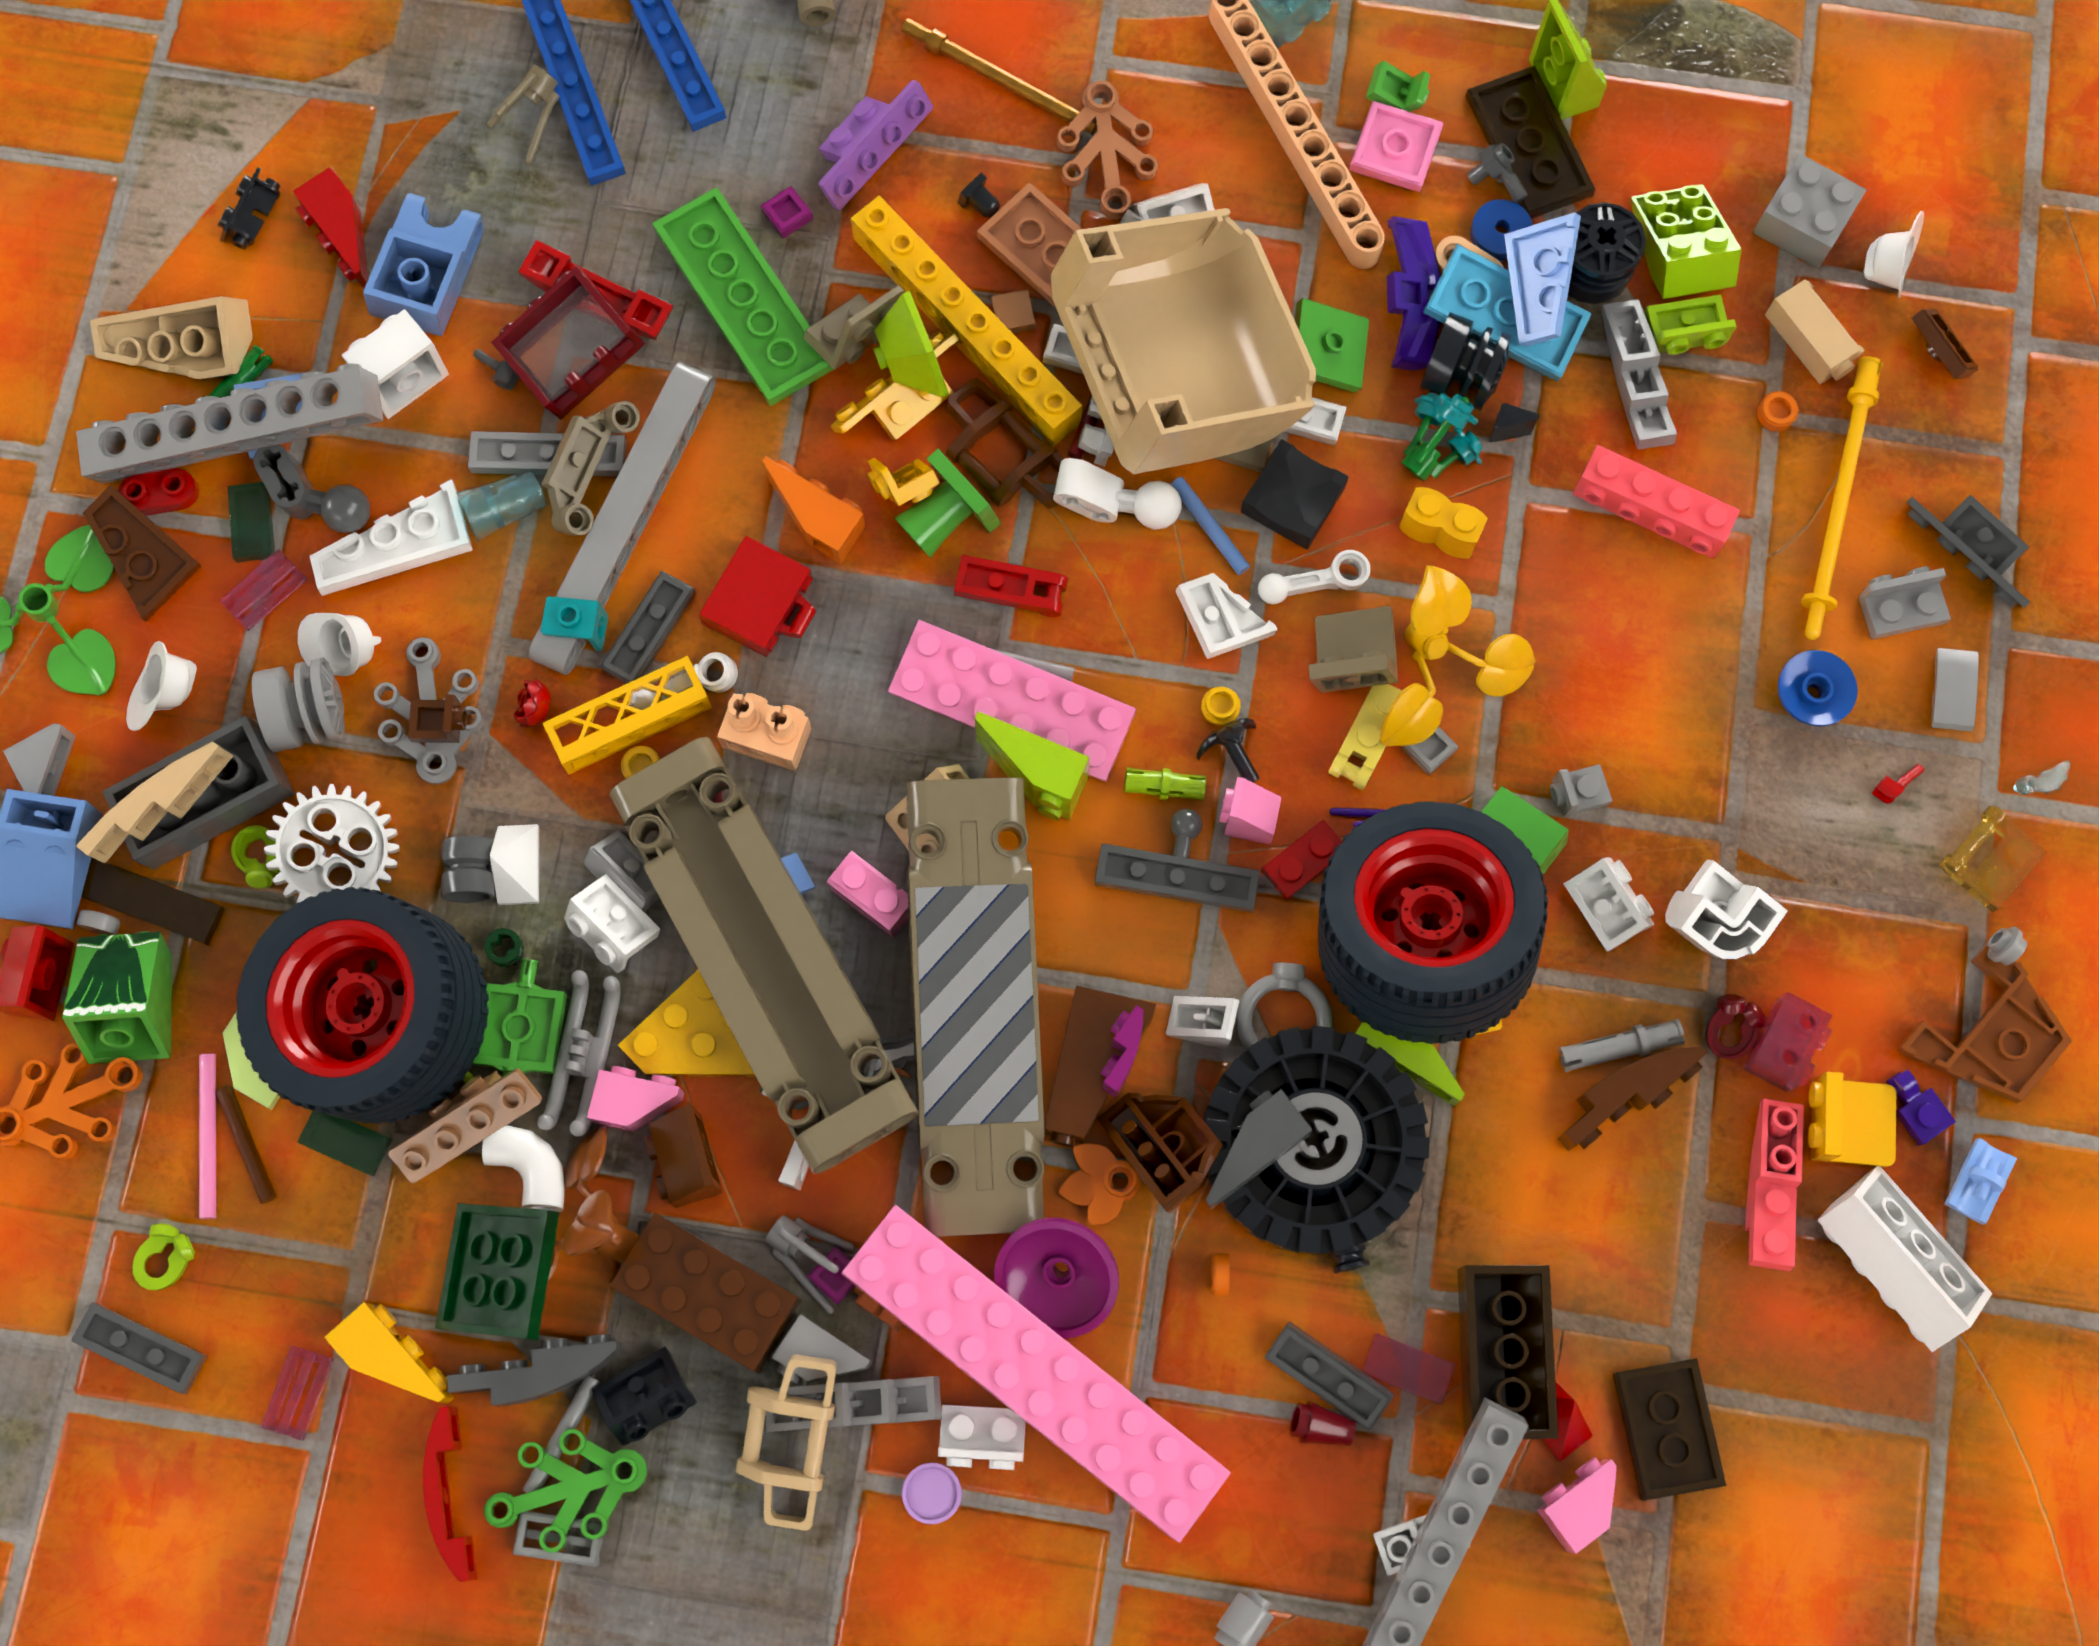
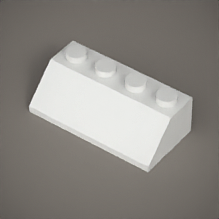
M1879 1166L1872 1168L1830 1204L1817 1220L1823 1226L1826 1236L1832 1242L1838 1244L1851 1258L1854 1268L1861 1275L1866 1276L1878 1289L1884 1303L1898 1312L1908 1324L1912 1335L1920 1342H1924L1932 1352L1969 1329L1992 1295V1292Z

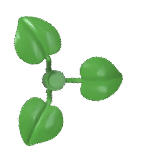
M90 525L77 528L62 537L51 547L46 556V574L54 581L63 582L62 584L52 585L48 583L44 586L39 583H32L25 586L19 593V603L15 605L17 610L12 619L11 606L0 596V653L12 645L14 637L10 627L19 624L24 612L36 622L48 621L65 642L54 647L49 653L47 670L51 679L66 691L101 696L109 690L115 678L116 658L114 650L109 641L101 633L93 629L81 630L71 639L55 618L59 610V604L53 595L56 592L67 591L71 585L77 591L83 593L93 592L106 585L112 577L114 566L108 555L104 552Z

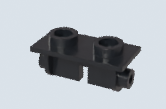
M257 167L252 178L248 175L243 177L235 193L241 197L235 209L228 206L218 223V226L223 228L220 238L221 242L224 243L227 235L233 237L232 243L245 250L248 245H253L264 224L262 219L252 214L253 211L256 210L268 217L276 200L280 197L281 193L278 191L280 184L271 178H267L265 182L259 179L261 168Z

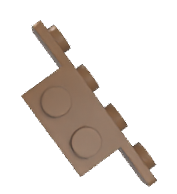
M516 1068L503 1077L497 1071L484 1079L477 1075L464 1084L460 1089L461 1093L453 1099L446 1096L442 1101L434 1103V1106L427 1111L430 1116L422 1129L391 1148L388 1153L389 1157L411 1183H416L539 1105L542 1096L520 1069Z

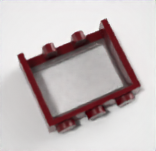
M577 266L571 271L563 273L550 290L542 297L534 299L528 305L527 310L514 322L505 325L500 330L499 335L491 342L541 404L560 420L646 344L596 287L593 281Z

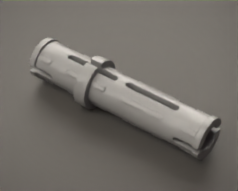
M1679 1019L1642 1027V1024L1632 1026L1631 1031L1558 1047V1053L1562 1054V1056H1559V1059L1566 1073L1571 1070L1637 1054L1642 1058L1649 1056L1650 1052L1685 1044V1038L1683 1036L1680 1037L1684 1035V1031Z

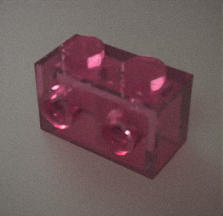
M1786 992L1776 999L1766 1020V1026L1762 1028L1743 1070L1785 1092L1798 1087L1799 1084L1804 1086L1811 1077L1815 1067L1814 1064L1810 1063L1815 1050H1822L1831 1035L1832 1029L1828 1028L1827 1025L1832 1014L1790 992Z

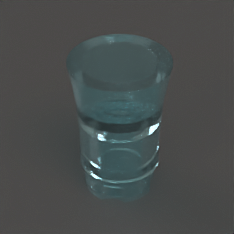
M532 471L526 472L519 477L515 474L484 486L455 492L467 523L477 542H480L495 531L533 514V510L547 505L540 485Z

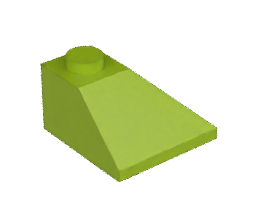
M911 292L902 293L874 330L879 346L874 347L873 350L881 370L889 368L893 381L939 397L947 396L949 394L934 349Z

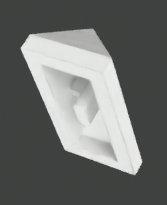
M539 825L498 826L490 852L498 905L539 904Z

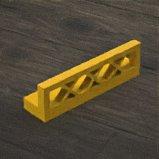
M686 656L544 722L543 725L562 766L570 775L709 710L712 706L689 657ZM686 670L693 684V687L680 693L665 689L670 676ZM661 681L660 684H659V687L653 685V684H655V683ZM645 689L656 693L652 705L648 708L640 710L629 706L633 694L637 691ZM662 696L669 697V698H667V699L661 701ZM624 698L623 703L616 702ZM605 706L619 710L615 723L607 727L593 723L597 711ZM626 712H627V713H630V714H633V715H630V716L624 718L625 715H626ZM588 715L586 721L579 719ZM569 723L582 726L583 729L579 739L563 747L555 730ZM590 729L596 731V732H594V733L588 735Z

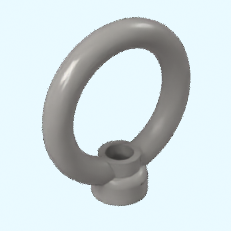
M1273 963L1272 974L1257 980L1244 993L1236 1014L1238 1036L1246 1050L1259 1041L1252 1025L1255 1006L1264 995L1274 990L1301 993L1314 1007L1317 1026L1333 1027L1332 1010L1325 994L1316 984L1305 978V966L1295 963Z

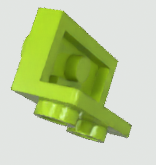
M1721 294L1647 306L1644 311L1659 353L1667 352L1669 355L1681 354L1694 347L1704 346L1706 349L1721 347L1729 341L1737 328L1734 319L1727 320Z

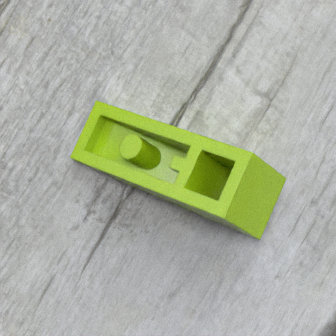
M1362 1022L1355 1034L1367 1038L1366 1043L1376 1050L1379 1047L1384 1049L1396 1059L1393 1064L1401 1073L1406 1071L1413 1082L1454 1107L1462 1100L1465 1095L1433 1044L1400 1040L1397 1037L1388 1036L1378 1030H1374L1367 1023Z

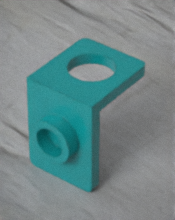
M549 596L545 602L541 632L545 636L586 639L596 651H603L608 614L599 601Z

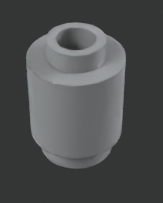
M1251 1589L1247 1596L1238 1592L1216 1625L1219 1630L1214 1639L1224 1646H1256L1274 1619V1616L1268 1612L1272 1604Z

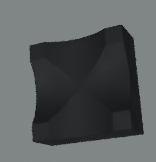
M1281 439L1264 470L1245 496L1240 512L1299 546L1308 549L1344 491L1349 476L1312 460L1292 444Z

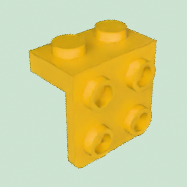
M1825 1072L1812 1079L1809 1088L1812 1123L1808 1129V1145L1811 1148V1160L1879 1167L1893 1165L1896 1160L1895 1088L1887 1084L1844 1081L1843 1073Z

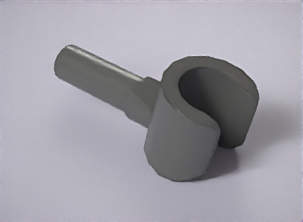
M476 349L473 356L495 371L492 381L499 387L512 391L519 376L507 361H501L500 363L482 350Z

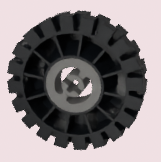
M1313 1026L1311 1029L1299 1030V1027L1279 1031L1277 1035L1267 1039L1265 1037L1248 1047L1226 1069L1212 1091L1203 1120L1221 1141L1223 1147L1207 1177L1211 1188L1247 1115L1253 1111L1249 1104L1267 1090L1274 1095L1282 1089L1299 1113L1317 1110L1326 1113L1334 1119V1126L1317 1119L1310 1123L1315 1135L1322 1133L1325 1138L1320 1143L1323 1156L1331 1152L1335 1145L1336 1137L1343 1140L1342 1154L1333 1166L1323 1170H1312L1297 1163L1295 1160L1296 1154H1300L1309 1160H1315L1320 1157L1317 1148L1314 1145L1307 1146L1304 1139L1222 1201V1208L1233 1221L1239 1222L1247 1229V1233L1263 1243L1268 1242L1277 1246V1249L1285 1251L1312 1253V1255L1354 1248L1356 1245L1369 1242L1385 1232L1386 1228L1393 1222L1398 1221L1410 1206L1409 1201L1414 1193L1419 1191L1425 1172H1423L1424 1161L1429 1158L1430 1137L1425 1135V1124L1428 1123L1424 1104L1423 1102L1418 1103L1413 1092L1417 1088L1407 1072L1401 1073L1393 1064L1396 1059L1381 1047L1376 1050L1366 1043L1367 1038L1350 1031L1346 1034L1335 1032L1334 1027Z

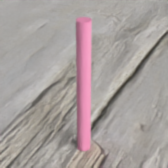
M200 1054L199 1219H215L216 1054Z

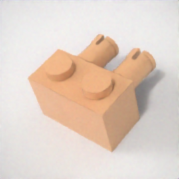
M733 693L717 735L721 747L796 772L812 729L809 718L805 716V712L790 705H783L782 708L769 705L765 698L753 693H746L745 697L743 694Z

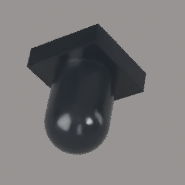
M981 172L961 191L957 203L962 208L969 203L982 216L991 218L999 211L1000 203L984 187L987 177Z

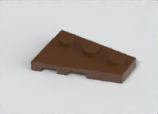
M111 485L83 512L104 552L108 555L117 571L118 577L135 603L141 618L145 622L201 567L195 559Z

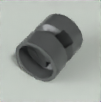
M456 836L444 839L441 842V860L443 861V866L450 869L441 875L442 899L459 903H476L489 901L495 897L493 873L487 870L491 867L490 852L494 842L492 839L479 836Z

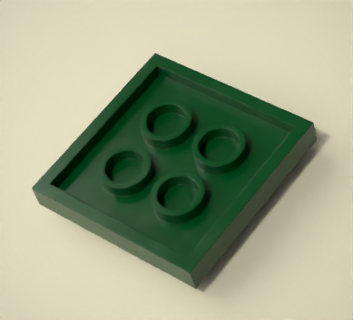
M457 1203L435 1328L538 1340L560 1212L543 1209Z

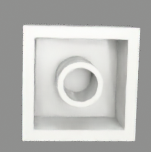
M405 309L397 315L387 317L378 329L367 337L354 341L348 348V351L342 354L347 364H359L362 368L377 375L382 413L387 419H390L450 375L433 342Z

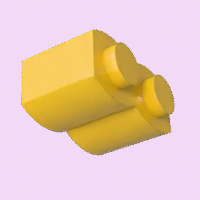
M1416 487L1404 512L1399 528L1405 535L1416 541L1435 543L1440 550L1450 556L1469 559L1488 518L1471 505L1451 503L1445 495L1434 489Z

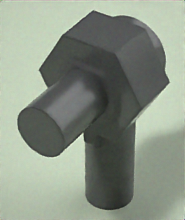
M1505 144L1490 145L1479 153L1481 163L1467 173L1469 180L1474 185H1477L1491 175L1499 183H1504L1515 204L1528 197L1519 178L1512 172L1511 164L1514 162V156Z

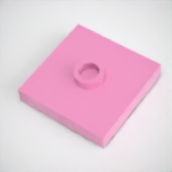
M1373 101L1349 171L1421 192L1444 122Z

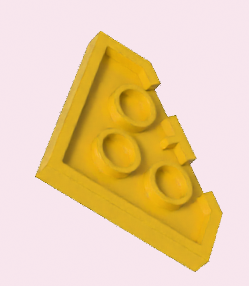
M699 970L692 974L618 1044L647 1076L655 1074L661 1076L688 1075V1077H721L722 1075L756 1077Z

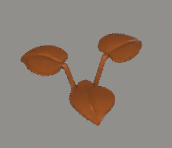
M603 1124L578 1143L565 1164L563 1172L565 1187L573 1189L577 1186L578 1191L586 1200L581 1205L577 1217H575L574 1223L567 1230L564 1239L557 1241L556 1233L548 1281L556 1269L559 1251L562 1249L569 1256H576L585 1252L597 1256L601 1252L619 1263H624L639 1238L637 1233L617 1223L618 1217L612 1214L611 1197L608 1192L598 1190L592 1194L587 1187V1181L598 1173L604 1159L607 1127Z

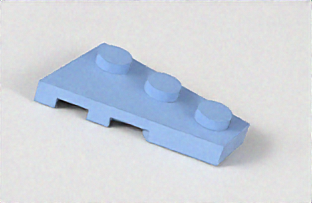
M1576 212L1504 234L1519 344L1524 347L1561 337L1581 216Z

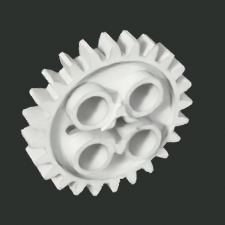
M334 784L329 785L327 795H321L319 789L313 786V798L307 800L303 794L298 792L296 793L299 802L298 806L294 807L289 803H283L284 809L288 814L286 818L277 815L272 817L273 821L280 828L279 830L266 831L267 837L276 841V844L264 847L265 854L276 856V859L268 862L266 866L268 870L281 871L274 877L273 882L275 885L288 883L283 892L286 898L298 893V903L304 901L307 897H315L320 892H330L332 889L339 888L344 890L346 887L356 889L362 887L371 891H381L377 885L378 881L391 883L392 879L385 872V868H397L398 862L389 858L388 854L397 853L400 851V848L397 844L388 843V840L398 835L397 830L392 828L384 829V826L390 822L391 816L390 814L376 815L381 807L379 801L366 806V792L363 791L354 799L352 798L351 786L348 785L342 795L336 794ZM328 813L336 818L335 826L329 831L322 832L313 827L315 818L320 814ZM307 831L330 846L335 841H338L342 853L363 861L365 866L359 868L335 853L330 858H327L323 846L302 838L300 832ZM363 832L371 836V846L364 851L354 850L349 845L351 837L357 833ZM301 848L312 849L315 852L314 861L308 866L301 867L293 863V855L297 850ZM337 867H345L352 873L351 880L343 886L333 885L329 881L330 872Z

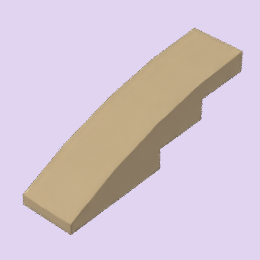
M212 741L174 761L137 786L109 810L82 838L76 847L87 856L106 863L129 834L144 841L167 812L182 819L232 759L233 755Z

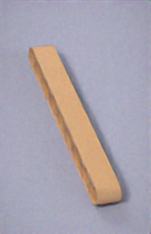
M1210 0L1208 15L1210 23L1348 261L1358 269L1372 268L1380 259L1385 239L1384 231L1250 1ZM1221 4H1229V5H1231V6H1230V7H1224V6H1222ZM1238 33H1246L1249 36H1240ZM1261 62L1266 64V66H1257L1254 63ZM1272 92H1280V93H1282V94H1284V95H1283V96H1275V95H1273V94H1271V93H1272ZM1288 122H1298L1301 126H1292ZM1305 152H1316L1319 156H1309ZM1323 182H1333L1337 186L1328 187ZM1341 212H1350L1355 217H1345ZM1366 242L1371 244L1373 248H1363L1358 243Z

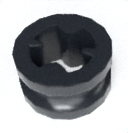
M1365 1244L1329 1253L1330 1258L1336 1261V1266L1333 1268L1334 1274L1371 1265L1369 1259H1365L1363 1256V1252L1366 1250Z

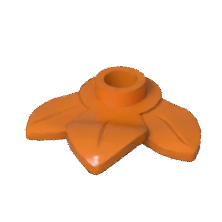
M1091 1143L1075 1146L1073 1153L1080 1170L1074 1172L1064 1181L1059 1189V1193L1072 1204L1088 1206L1087 1214L1090 1225L1110 1223L1119 1215L1123 1202L1130 1200L1137 1194L1141 1178L1128 1161L1116 1160L1113 1153L1106 1146ZM1123 1174L1127 1177L1128 1184L1125 1188L1118 1189L1113 1185L1112 1179L1115 1175Z

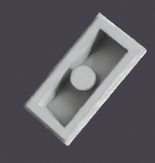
M1208 183L1196 184L1132 204L1135 214L1145 220L1214 210Z

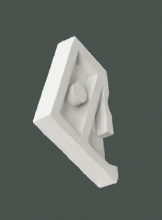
M1214 573L1180 584L1176 589L1177 596L1207 659L1274 636L1277 631L1276 625L1270 620L1267 623L1249 609L1251 604L1239 594L1231 592L1228 585Z

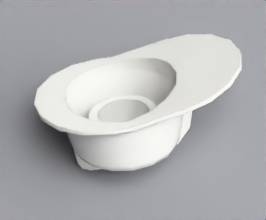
M1924 211L1919 212L1910 231L1884 234L1877 238L1867 251L1864 268L1865 278L1884 286L1899 289L1898 298L1901 297L1904 276L1919 241L1924 222Z
M314 613L307 615L301 621L298 629V646L306 664L310 667L311 660L324 657L328 661L334 675L337 676L353 675L359 667L366 665L371 660L374 646L382 642L381 637L372 636V632L364 619L355 615Z
M155 642L149 651L145 667L129 699L126 714L128 728L132 731H138L146 725L154 711L171 710L180 706L188 698L192 690L197 671L195 663L167 653L163 642Z

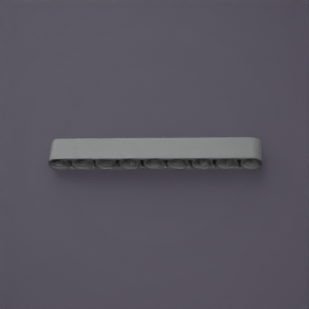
M681 362L674 366L555 597L599 601L603 608L605 607L713 395L716 385L715 376ZM540 625L530 646L529 660L568 675L574 668L588 640L545 636L541 632Z

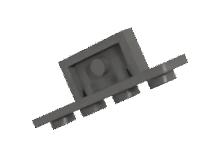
M1969 495L1942 523L1915 498L1911 497L1907 501V504L1912 508L1907 514L1923 529L1930 524L1941 533L1936 540L1953 556L1960 550L1971 561L1966 567L1982 582L1989 576L1999 585L2000 588L1995 593L2011 608L2018 603L2025 608L2030 603L2028 599L2001 576L2029 546L1972 495Z

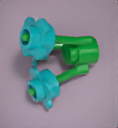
M1428 393L1427 396L1421 395L1420 398L1415 399L1414 402L1418 406L1414 413L1423 421L1412 442L1403 452L1406 456L1401 463L1409 471L1425 482L1430 475L1436 479L1447 466L1457 459L1464 466H1467L1472 461L1477 465L1482 463L1479 451L1483 447L1479 442V437L1475 436L1471 431L1464 434L1461 430L1468 422L1474 425L1479 422L1471 414L1474 406L1467 397L1455 394L1451 399L1444 393L1440 395ZM1430 424L1440 426L1428 443L1425 441L1421 443ZM1454 425V431L1457 435L1448 441L1452 453L1438 462L1437 460L1441 454L1435 447L1449 428Z

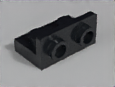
M666 1346L591 1389L609 1430L622 1445L643 1439L651 1430L668 1420L682 1416L688 1408L697 1403L694 1395L686 1386L673 1356Z

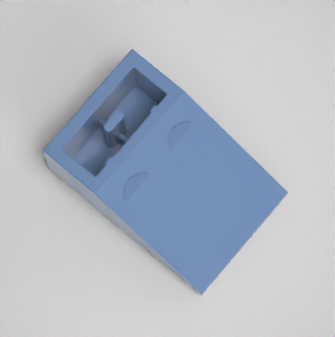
M6 789L0 811L1 919L73 929L91 857L87 856L76 845L102 818L103 814L85 800Z

